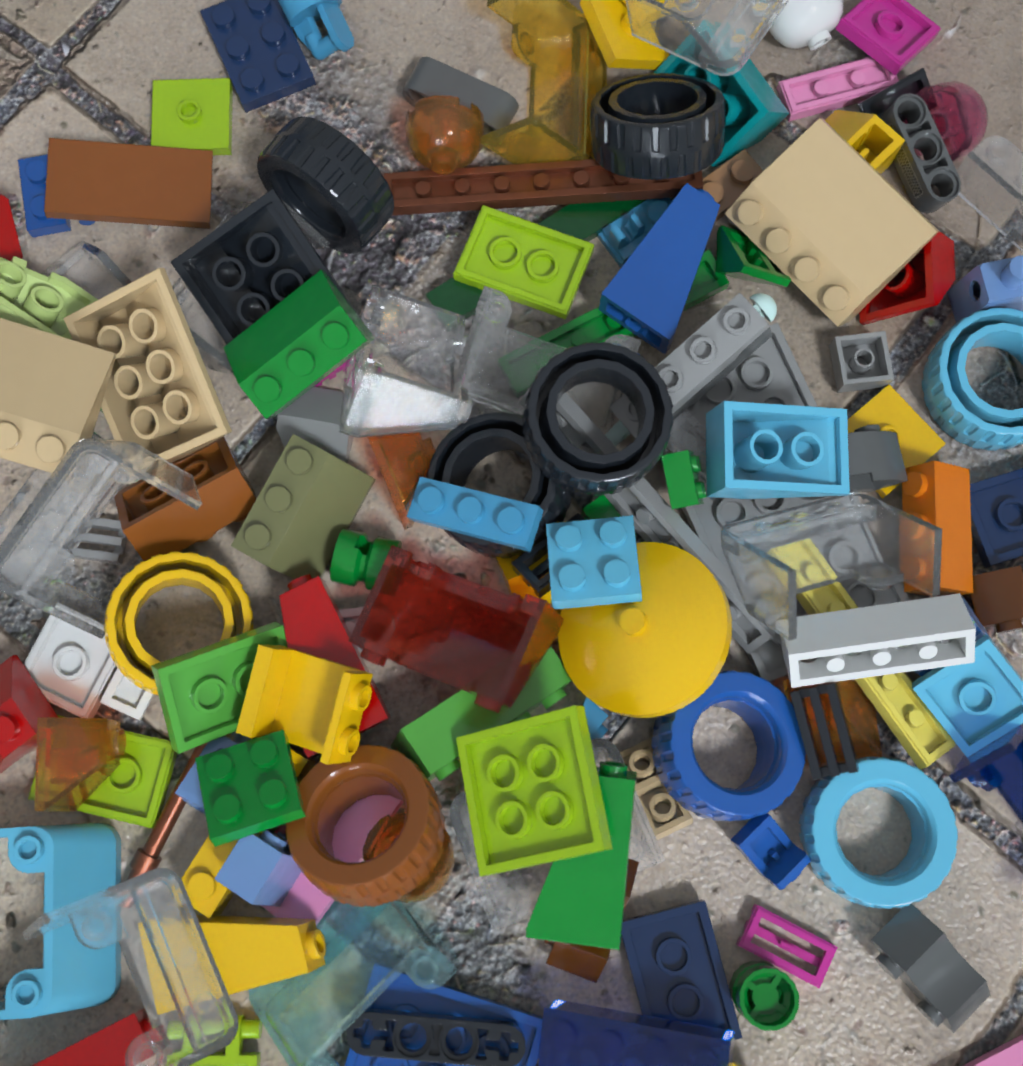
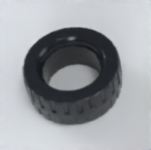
M674 73L638 75L624 78L605 86L594 96L590 107V135L592 153L595 160L604 169L614 174L644 180L678 178L694 174L709 167L719 158L724 147L726 120L723 93L717 86L704 79Z
M311 117L292 119L271 139L258 156L257 170L267 192L275 189L300 228L329 248L348 254L362 251L377 236L393 214V194L377 166L353 141L337 129Z
M607 342L582 343L579 346H571L549 359L547 365L539 370L530 386L523 409L525 445L531 453V459L534 464L542 470L545 477L557 483V486L580 495L603 496L604 494L619 493L624 488H630L637 484L655 467L663 455L673 426L672 398L669 396L668 387L659 375L658 370L646 361L643 356L631 351L629 348ZM588 382L605 383L617 388L628 397L635 407L639 422L637 438L623 450L606 455L584 452L574 446L559 429L555 413L556 405L564 393L576 385Z
M505 412L485 413L462 422L451 430L438 445L431 458L426 478L465 487L468 476L473 468L490 454L512 450L519 451L528 456L532 469L530 489L522 502L538 505L544 510L533 543L534 546L547 536L546 524L564 521L567 510L570 507L572 491L557 486V483L545 477L542 470L534 464L531 459V453L525 445L523 417L521 415L507 414ZM444 530L460 545L485 557H500L504 559L515 555L521 556L526 552L525 550Z

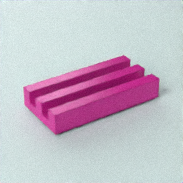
M754 904L751 910L752 914L749 920L746 921L742 936H739L736 945L820 989L838 947ZM761 918L824 950L822 957L819 958L758 926ZM756 934L817 967L814 975L751 942L753 935Z

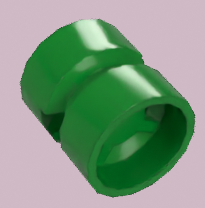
M343 528L334 548L330 580L353 587L359 582H364L367 590L390 594L398 573L402 542L378 536L374 541H369L366 533Z
M764 961L747 962L742 964L733 973L729 982V990L734 1008L753 1026L765 1031H776L786 1027L795 1018L799 1008V993L795 983L786 973Z

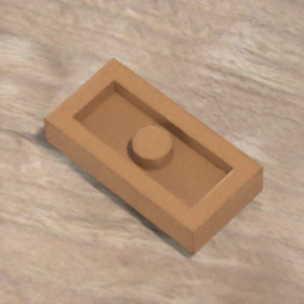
M745 149L703 178V190L711 194L715 202L720 204L715 222L725 215L746 188L763 172V169Z

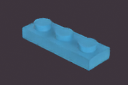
M420 476L407 517L421 524L531 552L544 510L538 505Z

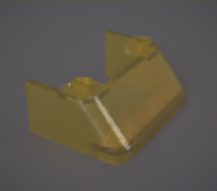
M487 0V7L512 25V50L516 57L531 67L529 117L482 135L481 144L513 164L595 159L592 153L590 135V107L594 96L607 86V64L585 15L567 0Z

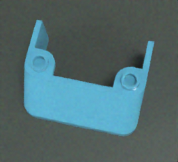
M106 823L0 828V838H8V857L11 864L17 870L24 873L44 872L43 967L20 971L11 978L6 988L5 1001H0V1020L39 1017L96 1007L110 1001L117 994L121 984V903L117 900L121 891V838L119 833L113 826Z

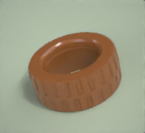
M359 745L350 762L330 765L319 762L299 783L306 817L286 823V841L290 846L289 852L299 869L326 896H330L336 902L350 904L353 907L380 906L384 903L395 901L409 893L429 874L438 859L441 846L443 845L445 819L435 789L412 759L407 758L398 750H392L386 746ZM371 795H390L404 801L406 808L404 825L399 836L389 848L380 855L363 862L347 863L335 858L332 848L334 827L343 812L351 805Z

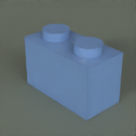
M267 829L262 831V833H255L240 838L214 879L250 904L280 907L302 871L289 852L290 846L286 841V835L279 831L276 834Z

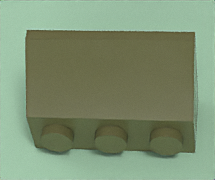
M292 434L231 546L293 579L308 574L311 575L312 579L317 576L322 578L332 560L334 548L343 528H350L376 479L299 436Z

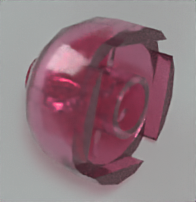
M950 81L924 87L916 93L927 104L953 162L960 160L977 148L986 134L989 120L987 106L982 96L973 87L958 81ZM914 148L915 153L921 156L922 153Z

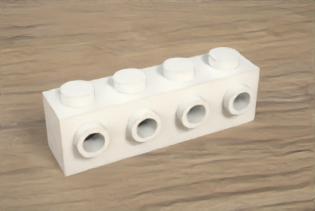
M960 593L779 619L782 653L791 688L975 663L976 628Z

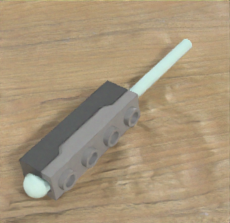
M739 293L655 367L661 378L665 381L669 396L672 398L673 422L773 336L769 323L764 319L765 317L769 322H772L777 314V305L771 296L764 293L754 294L749 297L753 303L751 305ZM624 394L609 407L619 421L605 435L615 446L630 434L635 439L637 438L639 422L636 410Z

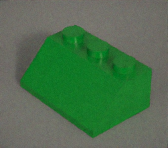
M321 269L223 347L238 385L263 417L268 419L286 409L373 341L375 337L324 270Z

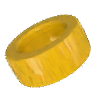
M180 551L151 556V559L136 564L134 569L126 573L120 579L119 585L113 589L105 611L104 630L106 645L111 658L120 672L142 690L159 696L151 666L161 661L144 650L137 638L135 625L139 611L151 595L165 587L185 585L200 589L210 596L222 615L224 629L220 641L253 630V611L243 584L232 575L230 569L225 565H220L209 556L204 557L195 552L181 553Z

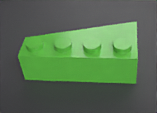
M543 636L400 729L390 747L392 750H398L407 758L412 759L429 781L435 777L442 781L461 768L456 741L457 737L530 718L532 716L529 712L541 704L547 710L567 696L563 689L572 680L566 672L564 664Z

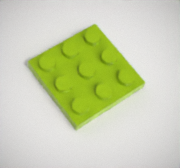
M574 705L456 738L480 877L613 849L584 706Z

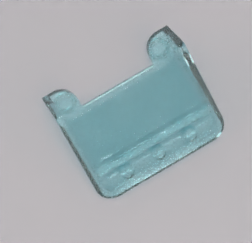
M401 897L395 901L374 907H353L350 904H341L334 901L316 926L322 932L325 939L326 954L324 959L326 965L303 975L252 988L249 990V1000L288 1066H340L327 1049L403 972L419 987L435 989L444 985L458 971L461 961Z

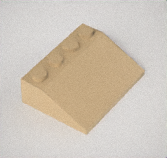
M819 118L770 164L725 213L785 275L791 278V281L837 327L850 322L939 232L933 224L823 118Z
M158 268L64 318L72 340L117 354L101 409L130 476L168 465L232 432L165 268Z
M0 318V458L67 478H80L117 354Z

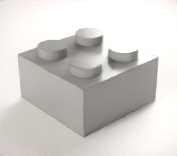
M885 331L835 336L830 343L829 349L837 393L885 388L894 380Z

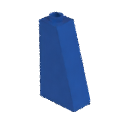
M686 183L601 293L599 305L601 312L664 355L671 347L720 208V204L715 202L711 194L703 189H695Z

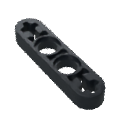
M371 1008L363 1009L356 1013L346 1030V1038L350 1048L357 1054L372 1057L469 1066H515L524 1057L526 1049L525 1036L521 1028L515 1023L502 1020ZM366 1019L373 1021L374 1029L387 1031L389 1028L388 1020L396 1021L397 1024L392 1035L394 1048L385 1047L388 1039L387 1036H374L371 1044L363 1043V1035L356 1034V1028L362 1027ZM409 1023L420 1024L426 1031V1043L419 1049L407 1048L401 1040V1030ZM455 1027L467 1029L472 1036V1046L464 1053H455L446 1044L448 1032ZM479 1029H488L486 1040L493 1041L500 1040L501 1032L510 1033L511 1041L518 1043V1048L510 1049L509 1056L502 1057L498 1047L485 1046L486 1056H478L476 1054L480 1044Z

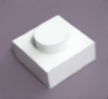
M117 668L100 703L141 721L154 694L134 685Z

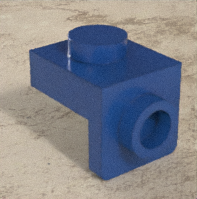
M768 813L752 818L730 839L756 871L779 890H783L790 882L796 880L801 871L811 862V858L807 853L789 839Z

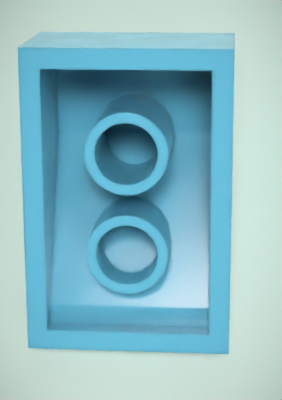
M737 401L721 402L706 413L707 497L768 499L849 495L847 409Z

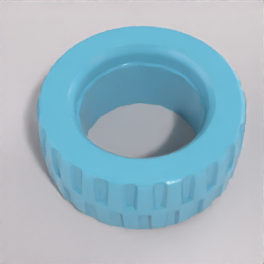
M988 308L987 310H979L968 317L962 318L940 338L924 365L922 390L930 415L946 434L969 447L996 451L998 449H1011L1023 444V408L1013 410L997 408L980 399L968 382L965 371L967 354L973 348L995 347L1008 352L1023 365V311L1011 308Z
M862 757L857 758L858 772H846L833 777L824 776L816 781L811 787L810 794L805 797L803 802V811L799 819L801 829L799 837L804 852L811 858L810 865L813 873L824 882L828 889L855 904L882 909L909 906L912 902H920L927 898L929 893L937 890L943 879L948 876L953 860L956 857L958 830L956 828L955 814L951 809L946 794L940 790L938 784L931 777L925 775L923 770L918 767L908 765L905 761L899 759ZM866 788H876L889 793L903 806L911 825L912 839L907 855L896 868L881 875H869L853 866L845 858L837 838L836 824L841 808L853 794Z

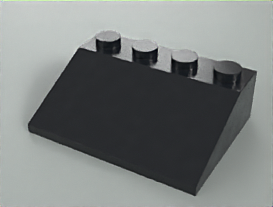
M275 189L267 192L171 261V264L226 344L230 343L321 269L324 270L359 316Z

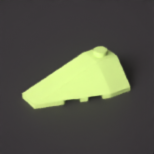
M13 256L11 261L0 257V318L72 340L64 318L98 299L64 276L51 272L48 277L26 268L27 261Z

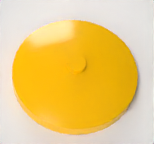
M638 542L636 546L642 601L562 609L558 625V643L566 672L575 686L588 699L619 715L634 718H653L667 715L686 707L701 696L714 682L729 652L732 635V617L727 596L721 584L713 573L695 556L683 549L665 543Z

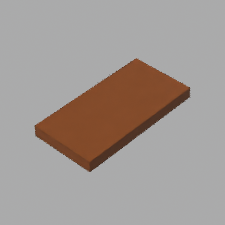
M49 138L44 207L46 218L210 229L213 151Z

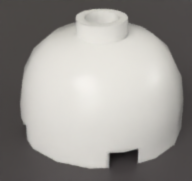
M777 0L779 6L772 12L767 6L763 10L762 18L775 40L785 47L800 49L808 46L812 51L822 47L831 40L830 32L838 25L843 14V0Z

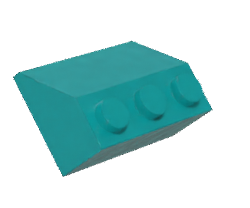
M701 20L653 73H674L698 77L711 82L723 93L726 120L724 147L719 158L711 164L712 167L721 165L742 150H747L762 141L790 114L730 30L722 23Z

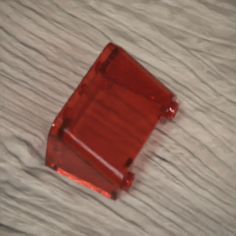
M392 545L349 638V642L363 649L360 657L381 667H384L387 660L473 694L476 696L474 700L476 705L498 714L502 706L511 709L557 638L564 618L543 599L526 594L523 598L515 593H512V595L502 593L447 573L433 563L416 562L412 559L413 554L410 551Z

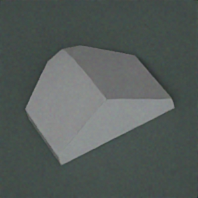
M315 386L278 414L276 429L284 448L292 434H295L348 463L363 396Z

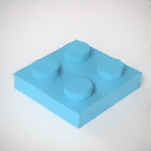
M633 515L546 524L553 610L642 601Z
M988 634L975 642V663L934 668L912 682L913 690L967 758L1023 724V679Z

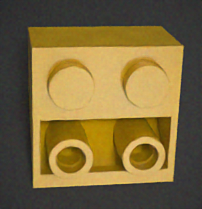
M835 110L825 120L880 174L892 164L905 142V139L876 114Z

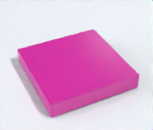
M862 0L840 19L835 28L893 75L900 72L930 44L941 30L936 23L906 0Z

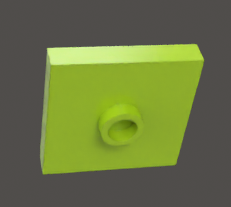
M230 78L153 80L151 146L213 151V156L232 155L233 85Z

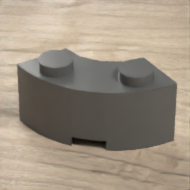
M878 424L863 426L852 433H848L850 493H869L908 481L897 433L881 431ZM822 496V497H799V498H804V499H809V500H817V499H821V498L828 497V496Z
M912 904L903 907L871 939L880 953L875 958L876 962L893 979L901 978L921 1000L916 1007L936 1027L943 1023L954 1033L991 995L987 981L958 953L949 942L945 933Z

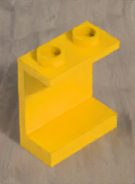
M258 644L236 733L255 738L283 729L289 743L322 754L321 763L330 765L350 762L360 743V732L358 730L363 711L368 707L371 700L372 689L370 684L373 674L283 645Z

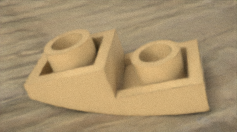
M652 738L614 755L615 762L627 764V771L637 772L634 803L655 842L692 824L693 818L689 811L680 806L679 802L668 794L665 786L661 783L652 758Z

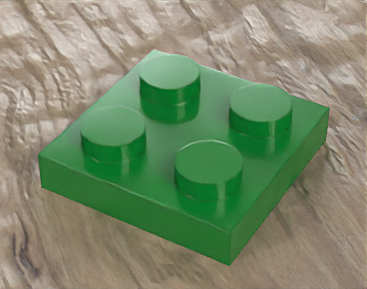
M283 729L195 758L209 838L215 847L306 817L288 737Z

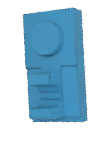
M670 198L647 199L631 209L630 212L604 227L598 233L599 240L619 267L624 265L671 204L672 200Z

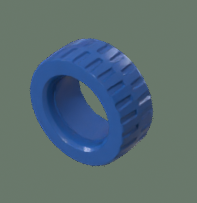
M721 671L709 688L695 701L675 712L658 716L655 720L651 747L653 750L652 758L658 777L668 794L678 801L680 806L687 811L694 812L696 816L714 821H741L767 814L768 811L776 809L783 804V801L790 797L795 790V786L800 781L805 764L806 751L794 706L779 688L762 677L745 671ZM711 706L727 708L743 718L753 732L757 746L756 764L749 779L737 789L721 787L710 780L700 768L694 754V727L701 713Z

